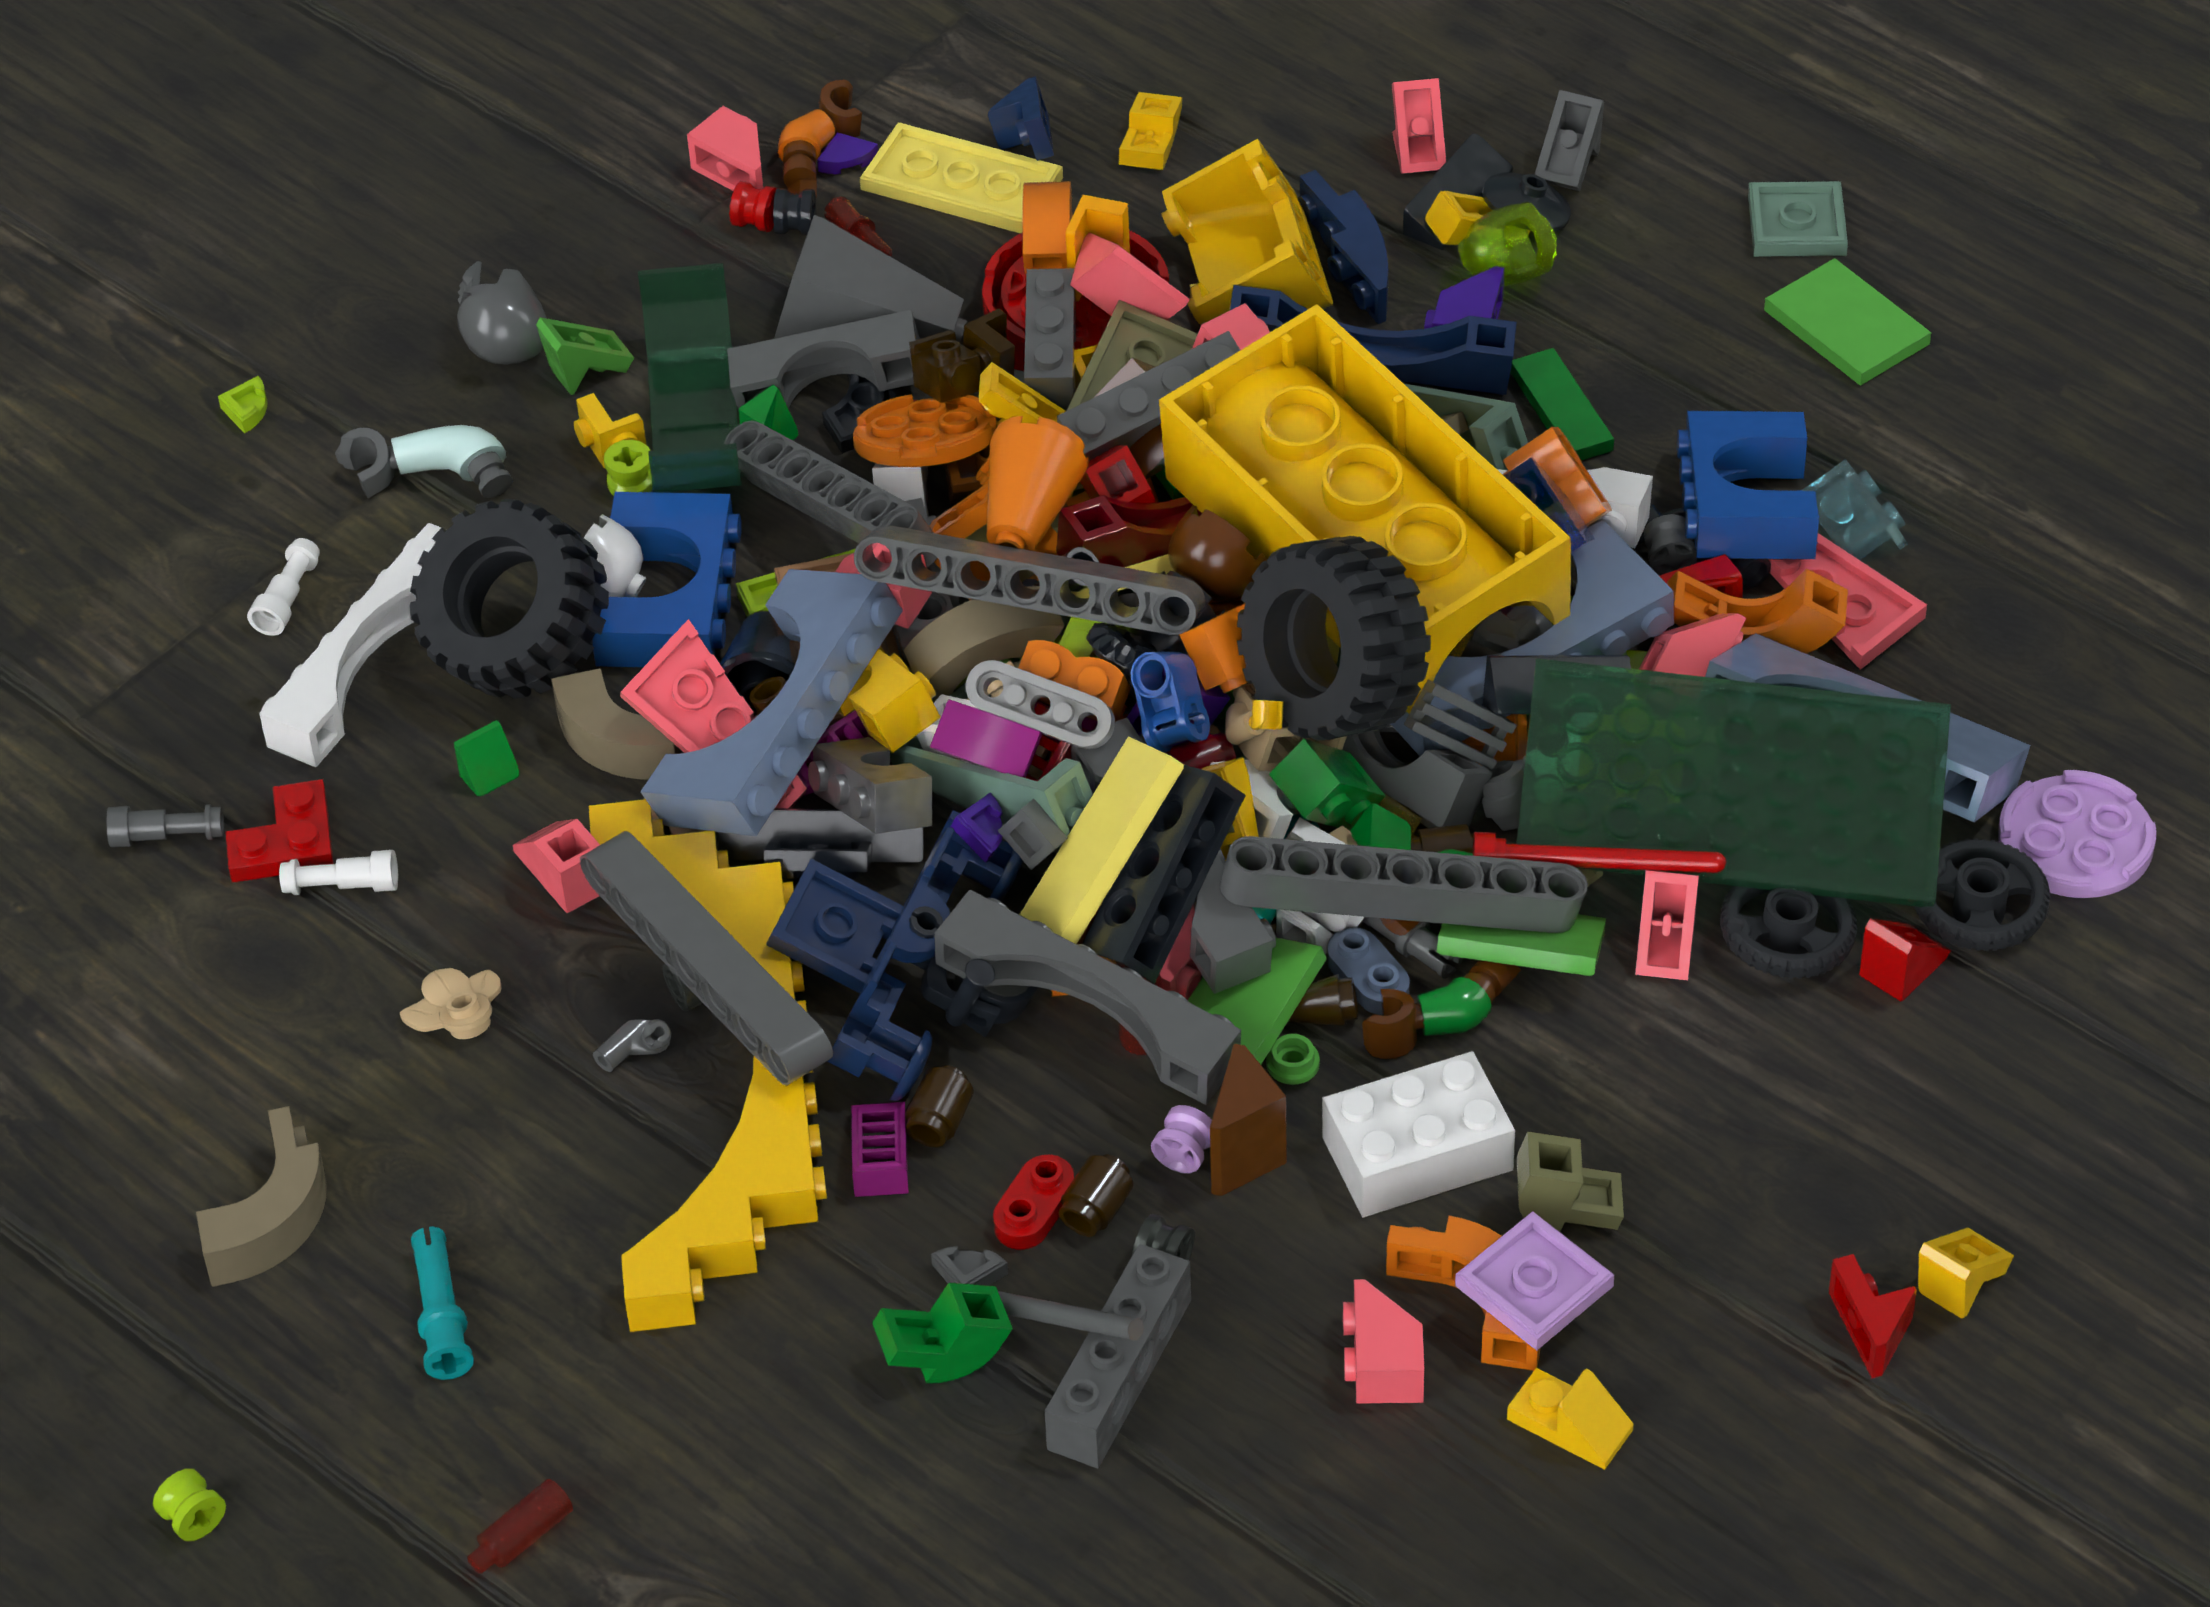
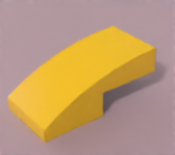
M1138 92L1129 111V129L1119 148V165L1158 170L1164 169L1176 134L1182 109V97Z

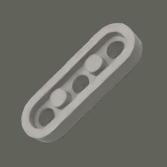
M987 660L979 663L970 671L967 677V696L978 709L1035 729L1044 735L1082 749L1099 748L1108 742L1114 732L1115 718L1110 707L1101 699L996 660ZM995 680L1002 681V693L997 697H989L987 692L989 684ZM1041 698H1049V711L1043 715H1037L1034 710L1035 703ZM1089 715H1095L1098 720L1096 729L1088 733L1083 732L1081 727L1083 719Z

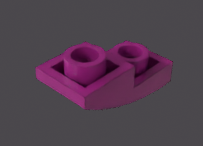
M948 699L930 748L972 764L1004 774L1009 773L1026 778L1042 733L997 715Z

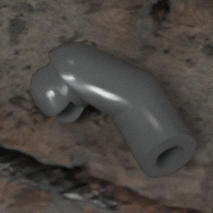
M660 1019L630 1020L593 1052V1057L603 1070L611 1072L629 1055H651L666 1050L672 1038L671 1028L668 1023Z

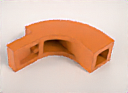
M1071 181L1024 182L1023 261L1025 274H1027V269L1067 268L1066 229L1073 216Z
M1807 568L1781 592L1758 599L1737 598L1724 594L1680 571H1677L1667 581V585L1674 591V623L1680 627L1718 614L1738 613L1746 618L1740 630L1743 632L1742 641L1756 633L1808 654L1832 639L1845 626L1848 589Z
M1454 1216L1448 1217L1445 1233L1430 1231L1423 1227L1408 1228L1390 1225L1387 1239L1386 1275L1441 1283L1457 1288L1455 1286L1456 1273L1502 1236L1481 1224ZM1481 1307L1485 1315L1482 1330L1481 1363L1534 1371L1538 1366L1540 1348L1536 1351Z

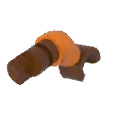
M842 79L827 83L821 89L819 109H815L790 121L782 130L778 143V154L784 163V183L791 193H801L804 189H814L817 198L816 161L820 157L821 150L833 139L837 132L852 137L860 136L862 112L855 107L849 109L852 104L853 86L849 81Z

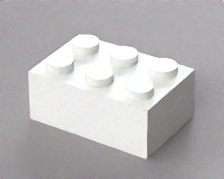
M1473 1051L1322 1097V1138L1362 1218L1513 1171L1515 1129Z

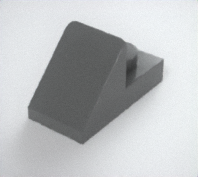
M1559 90L1534 175L1543 178L1548 184L1576 191L1581 190L1590 156H1598L1600 151L1604 112L1603 100Z

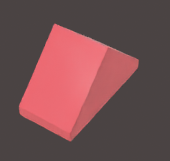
M1646 870L1635 975L1688 980L1699 875Z

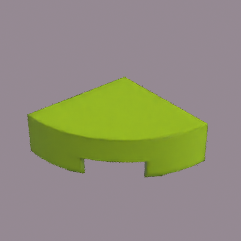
M259 376L218 396L220 408L244 434L253 429L262 420L267 410L265 387Z

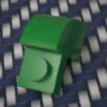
M948 1283L929 1312L881 1308L872 1322L888 1366L921 1368L926 1383L932 1384L952 1381L981 1368L997 1353L1013 1330L996 1286Z

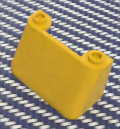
M1259 139L1250 142L1162 191L1167 208L1166 211L1162 212L1163 220L1174 237L1181 234L1187 242L1199 283L1190 288L1192 297L1189 298L1188 306L1200 325L1230 311L1233 285L1281 291L1307 309L1316 304L1323 310L1333 305L1332 296L1305 212L1294 189Z

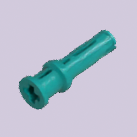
M429 1227L431 1245H426L424 1229L421 1228L412 1235L411 1246L414 1250L424 1309L417 1323L418 1333L422 1339L426 1340L427 1351L423 1357V1365L426 1373L433 1378L441 1380L454 1379L467 1373L473 1366V1352L465 1344L463 1335L467 1330V1316L455 1304L445 1232L437 1227Z

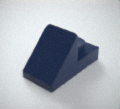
M1036 76L1031 77L990 108L988 118L1000 149H1007L1023 144L1024 147L1031 145L1038 161L1054 156L1049 113Z

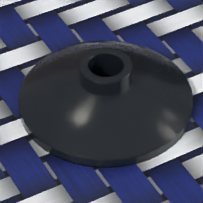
M1512 172L1498 173L1489 177L1484 184L1482 193L1486 204L1495 214L1515 226L1535 232H1554L1564 228L1570 219L1571 209L1566 199L1556 189L1548 185L1543 178L1537 175H1524Z

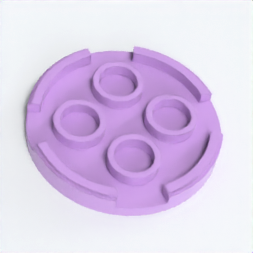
M2064 770L2061 776L2044 778L2033 783L2030 780L2026 781L2009 795L2001 811L1998 840L2003 842L2004 845L2009 844L2013 848H2018L2019 852L2026 853L2027 856H2030L2038 864L2046 876L2050 893L2074 898H2094L2119 892L2135 883L2145 873L2153 857L2156 842V826L2144 807L2136 800L2137 794L2124 784L2093 772Z

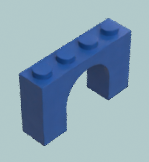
M1687 411L1686 430L1677 431V458L1680 459V485H1683L1682 507L1683 511H1686L1685 535L1686 539H1694L1696 558H1714L1726 554L1731 559L1816 558L1819 514L1815 491L1754 490L1730 483L1735 480L1748 478L1804 479L1807 448L1804 412Z
M615 492L610 519L632 533L641 546L643 561H666L681 564L691 569L696 575L687 585L667 595L659 597H609L608 608L601 609L600 617L606 620L602 634L595 633L592 639V645L595 647L593 651L596 666L644 667L688 619L699 633V638L711 655L715 656L716 649H724L726 625L725 620L721 619V614L729 613L731 607L730 584H726L727 578H734L736 573V551L731 547L732 543H740L741 516L740 514L732 513L730 494Z

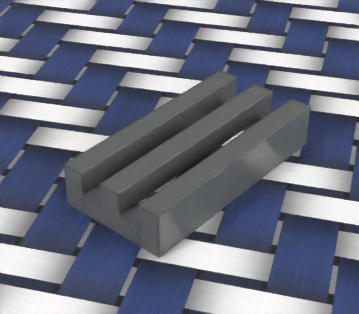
M1429 679L1404 722V725L1412 731L1491 770L1494 769L1497 760L1494 759L1497 751L1503 752L1507 745L1504 741L1507 732L1513 734L1517 726L1509 719ZM1434 696L1495 725L1492 733L1483 731L1431 705ZM1426 714L1485 743L1482 751H1479L1421 722Z

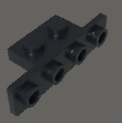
M774 808L757 836L719 832V851L727 850L729 860H764V863L780 862L782 878L800 879L810 859L850 879H855L859 877V872H867L872 862H921L924 857V827L875 834L838 809Z

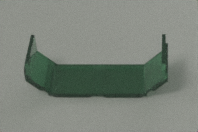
M723 263L638 271L648 361L653 451H648L653 492L666 493L741 486L742 473L739 468L737 444H724L727 435L738 426L737 406L730 386L727 349L732 348Z

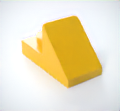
M993 362L980 374L979 402L982 403L991 415L1001 418L997 426L999 423L1016 416H1023L1021 423L1037 424L1038 417L1057 422V416L1066 412Z
M1970 1228L1924 1242L1919 1251V1292L1959 1318H1965L1983 1282L2005 1275L2014 1255Z
M1536 1368L1507 1409V1420L1604 1470L1632 1433L1634 1427L1633 1422L1594 1373L1587 1368L1584 1369L1573 1386Z

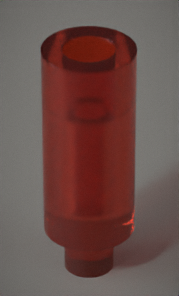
M551 1479L543 1481L477 1536L480 1546L467 1556L470 1565L480 1574L484 1573L493 1564L500 1568L507 1566L573 1511L569 1497Z

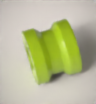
M622 440L614 443L606 450L604 465L608 472L607 486L613 496L615 492L652 491L655 486V477L651 468L652 455L647 445L636 440Z
M183 1469L168 1477L159 1486L153 1499L154 1510L163 1519L173 1521L172 1527L174 1532L184 1541H195L210 1533L220 1523L226 1509L225 1500L216 1491L206 1489L207 1484L204 1477L195 1469Z

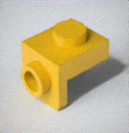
M594 393L576 399L579 419L574 421V429L577 438L584 448L590 446L603 468H605L604 454L614 443L622 440H636L646 445L644 422L638 413L613 422Z

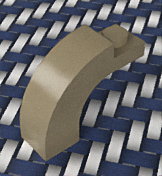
M1032 586L1027 588L1035 590L1039 589L1040 586ZM972 599L947 611L928 624L909 642L903 651L910 665L909 671L913 674L917 671L921 672L932 684L936 692V696L932 698L934 703L941 694L951 695L956 687L979 663L987 660L1000 661L1009 658H1022L1028 641L1045 640L1054 642L1065 625L1059 614Z
M600 668L551 679L557 716L563 735L571 748L592 766L625 778L649 780L665 754L684 753L642 715L628 712L612 701L607 693Z
M289 1106L268 1110L276 1159L273 1172L265 1185L255 1194L237 1203L196 1212L202 1252L212 1287L248 1279L273 1268L287 1259L307 1240L320 1220L326 1201L327 1182L319 1144H308L304 1125L294 1127Z

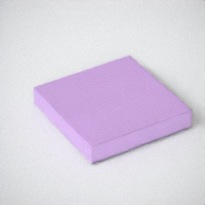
M1532 1211L1456 1273L1455 1286L1537 1351L1614 1286V1274Z

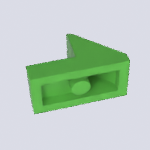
M541 317L536 324L549 366L571 395L576 392L588 368L598 372L612 370L626 373L634 360L632 354L614 331Z

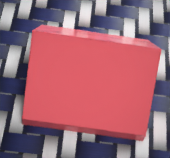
M1090 232L1085 236L1070 286L1110 316H1112L1119 300L1165 320L1171 318L1189 302L1190 299L1119 245Z

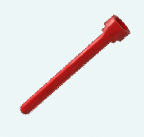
M1474 832L1473 856L1563 863L1578 868L1718 873L1724 870L1726 866V858L1719 852L1506 844V838H1496V833Z

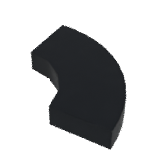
M847 374L849 382L847 394L837 405L822 412L823 425L842 454L855 449L853 432L857 427V418L872 406L898 397L899 388L879 391L868 379L855 374Z

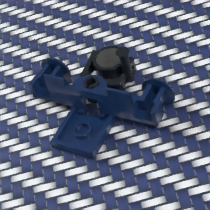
M954 810L943 827L904 906L810 859L766 943L767 946L859 993L832 1047L833 1058L827 1062L858 1078L866 1066L897 1082L890 1097V1100L894 1101L901 1100L917 1082L930 1054L933 1038L927 1030L924 1031L922 1037H919L889 1022L896 1003L906 983L884 972L890 959L911 963L925 970L921 980L923 997L946 1011V1020L951 1025L958 1027L964 1023L984 1037L987 1036L993 1024H1006L1017 1019L1026 1009L1038 987L1017 985L987 986L995 980L996 974L993 966L986 960L973 959L966 964V977L964 979L955 974L954 990H951L947 985V970L936 964L935 932L950 914L946 903L960 876L963 875L992 890L989 898H994L1001 902L1016 881L1023 864L1020 856L1009 843L1003 840L991 859L985 863L950 827L955 817L960 814ZM881 938H884L887 941L878 958L875 959L872 956Z

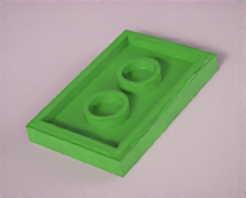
M1835 258L1765 298L1764 311L1860 386L1930 345L1931 332Z
M1578 914L1575 924L1571 929L1562 933L1442 923L1438 935L1437 953L1440 955L1592 976L1595 974L1606 918Z
M1275 937L1276 947L1272 949L1271 971L1269 973L1216 994L1213 993L1204 977H1202L1188 1002L1212 1015L1219 1014L1226 1017L1235 1027L1241 1029V1045H1245L1261 1065L1327 958L1322 946Z

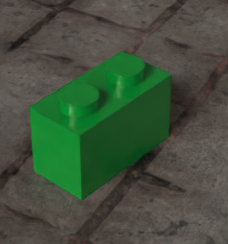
M1305 738L1269 773V776L1304 819L1336 828L1343 825L1349 831L1370 804H1379L1386 797L1350 752Z

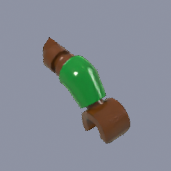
M1479 960L1464 977L1455 978L1447 986L1417 995V1003H1414V999L1410 994L1403 991L1380 989L1383 1016L1373 1014L1362 1023L1366 1050L1371 1056L1376 1058L1395 1059L1413 1050L1417 1043V1030L1422 1029L1424 1036L1465 1033L1475 1028L1490 1014L1491 1003L1495 1000V997L1508 986L1521 969L1516 965Z

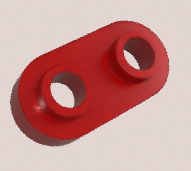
M1040 1155L1030 1159L1022 1167L996 1205L993 1213L995 1235L1003 1245L1017 1250L1030 1249L1040 1244L1048 1235L1059 1218V1210L1062 1207L1061 1197L1074 1179L1072 1166L1065 1159L1056 1155ZM1016 1213H1026V1214H1027L1026 1216H1023V1217L1014 1216V1214H1016Z

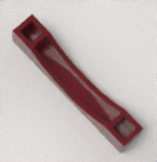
M1103 495L1062 508L1059 512L1056 553L1058 556H1062L1074 548L1082 547L1090 550L1096 556L1099 563L1119 567H1128L1167 555L1173 532L1193 504L1186 497L1166 502L1139 504L1118 501ZM1197 509L1198 516L1200 517L1202 513Z

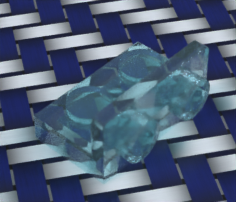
M1846 459L1802 490L1815 491L1819 524L1834 544L1855 558L1861 560L1890 538L1899 550L1908 545L1899 531L1906 523L1890 501L1881 506L1875 497L1882 492L1865 469L1857 474Z

